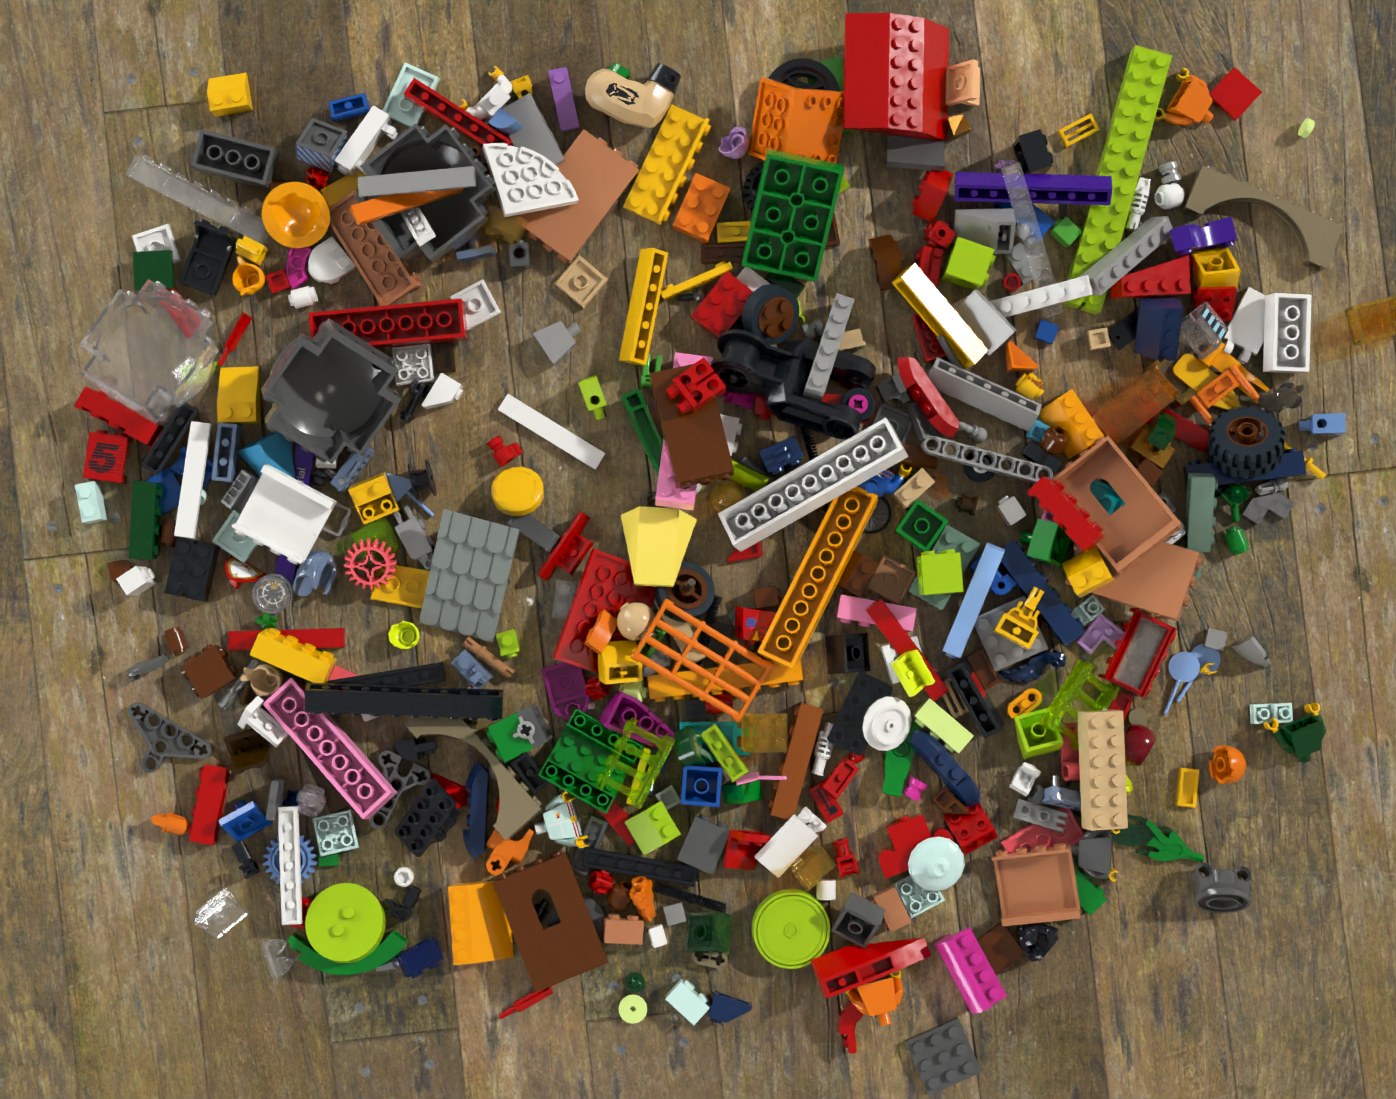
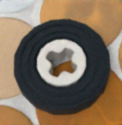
M969 452L965 459L972 460V453ZM983 456L984 464L990 465V457ZM963 464L967 477L975 482H986L996 474Z

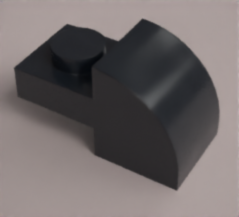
M416 737L395 742L398 753L410 761L420 760L419 752H422V755L434 753L433 749L438 748L437 740L418 744Z

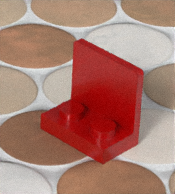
M980 804L969 807L963 805L970 812L968 815L945 814L943 816L964 856L998 838L994 826Z
M730 829L724 867L755 870L757 859L754 856L759 852L760 846H765V843L773 836L760 831Z

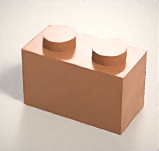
M893 885L872 895L874 900L871 902L886 910L881 922L885 929L889 928L890 932H893L912 923Z
M608 914V917H602L601 941L611 944L642 945L644 921L638 915L629 914L625 918L620 917L619 914Z

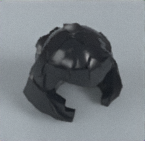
M1043 922L1023 924L1020 928L1019 943L1031 962H1040L1059 940L1058 928L1048 926Z

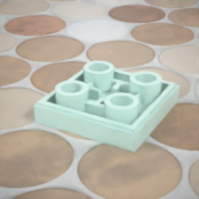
M351 810L313 818L320 857L359 848Z
M910 874L892 883L911 919L945 901L940 891H929L921 888L914 883Z

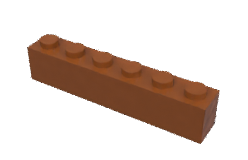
M800 702L799 706L796 705L793 716L796 717L794 724L790 725L788 735L791 738L789 743H785L783 754H786L784 762L780 761L778 767L780 776H786L787 779L775 780L772 789V791H775L774 799L770 798L767 807L772 816L789 820L795 814L823 714V708Z

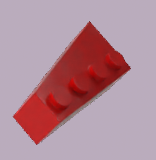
M1189 255L1124 275L1110 287L1111 299L1176 297L1191 294Z
M87 386L84 387L74 407L89 412V415L106 421L108 425L122 430L125 434L151 446L163 427L158 424L160 420L150 415L148 418L141 415L143 411L134 406L131 409L126 407V402L117 397L113 400L108 397L109 393L101 388L94 390Z
M1043 476L1027 493L1031 497H1037L1040 500L1038 505L1049 514L1052 513V519L1060 527L1066 528L1065 533L1083 551L1089 552L1105 537L1101 532L1103 528L1096 521L1093 523L1088 518L1090 514L1083 507L1081 509L1076 504L1078 502L1072 494H1067L1063 490L1065 486L1058 479L1053 480Z

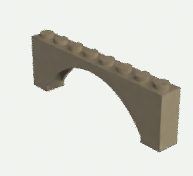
M1203 165L1198 169L1182 206V212L1199 218L1203 215L1204 211L1230 202H1250L1264 206L1282 217L1291 227L1301 246L1304 265L1318 271L1327 267L1344 227L1337 220L1321 217L1319 212L1305 210L1302 205L1297 203L1291 204L1282 196L1268 194L1269 192L1266 189L1252 187L1251 183L1244 180L1238 181L1234 179L1233 175L1228 173L1222 174L1212 166Z
M428 716L410 718L404 723L418 740L422 737L431 736L454 738L471 745L485 756L494 770L499 787V813L497 822L493 827L506 841L510 840L542 811L539 807L542 803L535 795L532 798L527 793L528 787L522 781L518 783L514 779L516 776L514 771L510 767L505 768L501 764L504 760H500L496 753L493 754L489 750L491 745L485 738L479 739L476 735L478 730L472 724L467 725L464 722L465 718L449 719L448 717H439L433 719Z

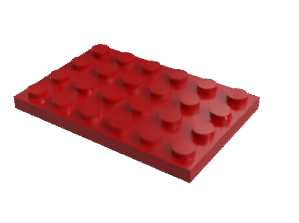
M592 548L552 658L598 673V653L584 643L589 630L595 626L599 613L605 610L617 619L620 613L619 609L625 603L631 604L634 602L643 603L651 609L655 598V586L634 585L629 561ZM616 626L609 642L628 640L619 632Z

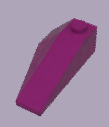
M620 691L607 703L599 719L604 727L672 754L674 750V732L640 700Z

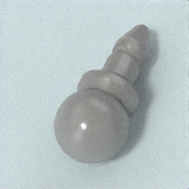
M959 422V429L967 432L970 438L973 437L976 442L986 440L987 431L984 428Z

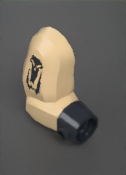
M657 63L647 77V82L641 84L628 80L610 69L603 68L594 72L589 77L585 87L586 100L592 108L604 112L620 122L642 128H652L661 121L668 110L679 85L681 75L672 68Z

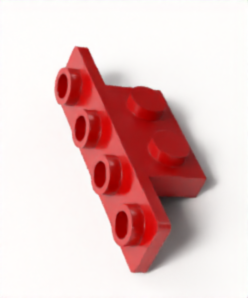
M582 512L574 517L572 525L563 533L559 544L553 548L548 560L540 567L538 576L548 581L558 566L569 574H574L594 544L580 534L589 522L590 517Z

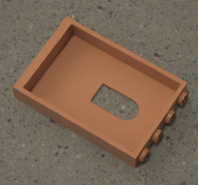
M1108 435L1105 438H1099L1095 442V446L1090 450H1084L1076 461L1067 463L1062 472L1053 474L1052 479H1058L1065 486L1063 490L1067 494H1072L1078 502L1076 504L1080 509L1083 507L1090 514L1088 518L1093 523L1096 521L1103 528L1101 532L1105 537L1096 546L1120 575L1183 528L1181 522ZM1096 479L1106 480L1125 502L1123 506L1111 515L1107 513L1091 493L1090 486Z

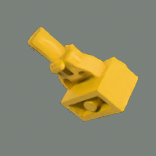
M1033 586L1026 602L1023 604L1022 601H1019L1016 607L1010 609L1007 613H1003L993 632L1026 650L1030 649L1039 633L1036 629L1037 616L1040 611H1035V608L1044 591H1038L1039 588Z

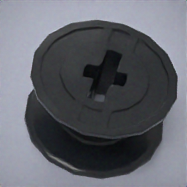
M428 459L425 460L426 469L414 472L411 464L408 463L409 478L417 501L420 498L419 490L431 488L433 495L437 496L434 476Z

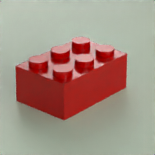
M726 271L693 312L691 319L718 340L723 332L731 330L742 317L744 305L753 291Z

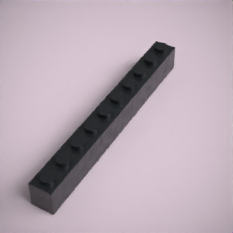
M307 683L305 688V712H310L311 714L330 713L332 715L347 713L352 716L369 714L370 716L389 715L391 717H399L404 715L411 718L428 716L433 719L439 717H448L449 719L462 717L470 720L487 718L494 721L502 719L503 690Z

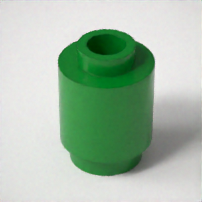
M1236 526L1225 530L1226 534L1223 536L1230 552H1233L1234 556L1249 550L1247 546L1249 543L1242 528L1237 529Z

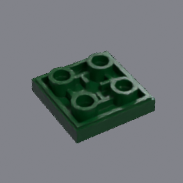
M172 250L133 252L135 291L174 289Z

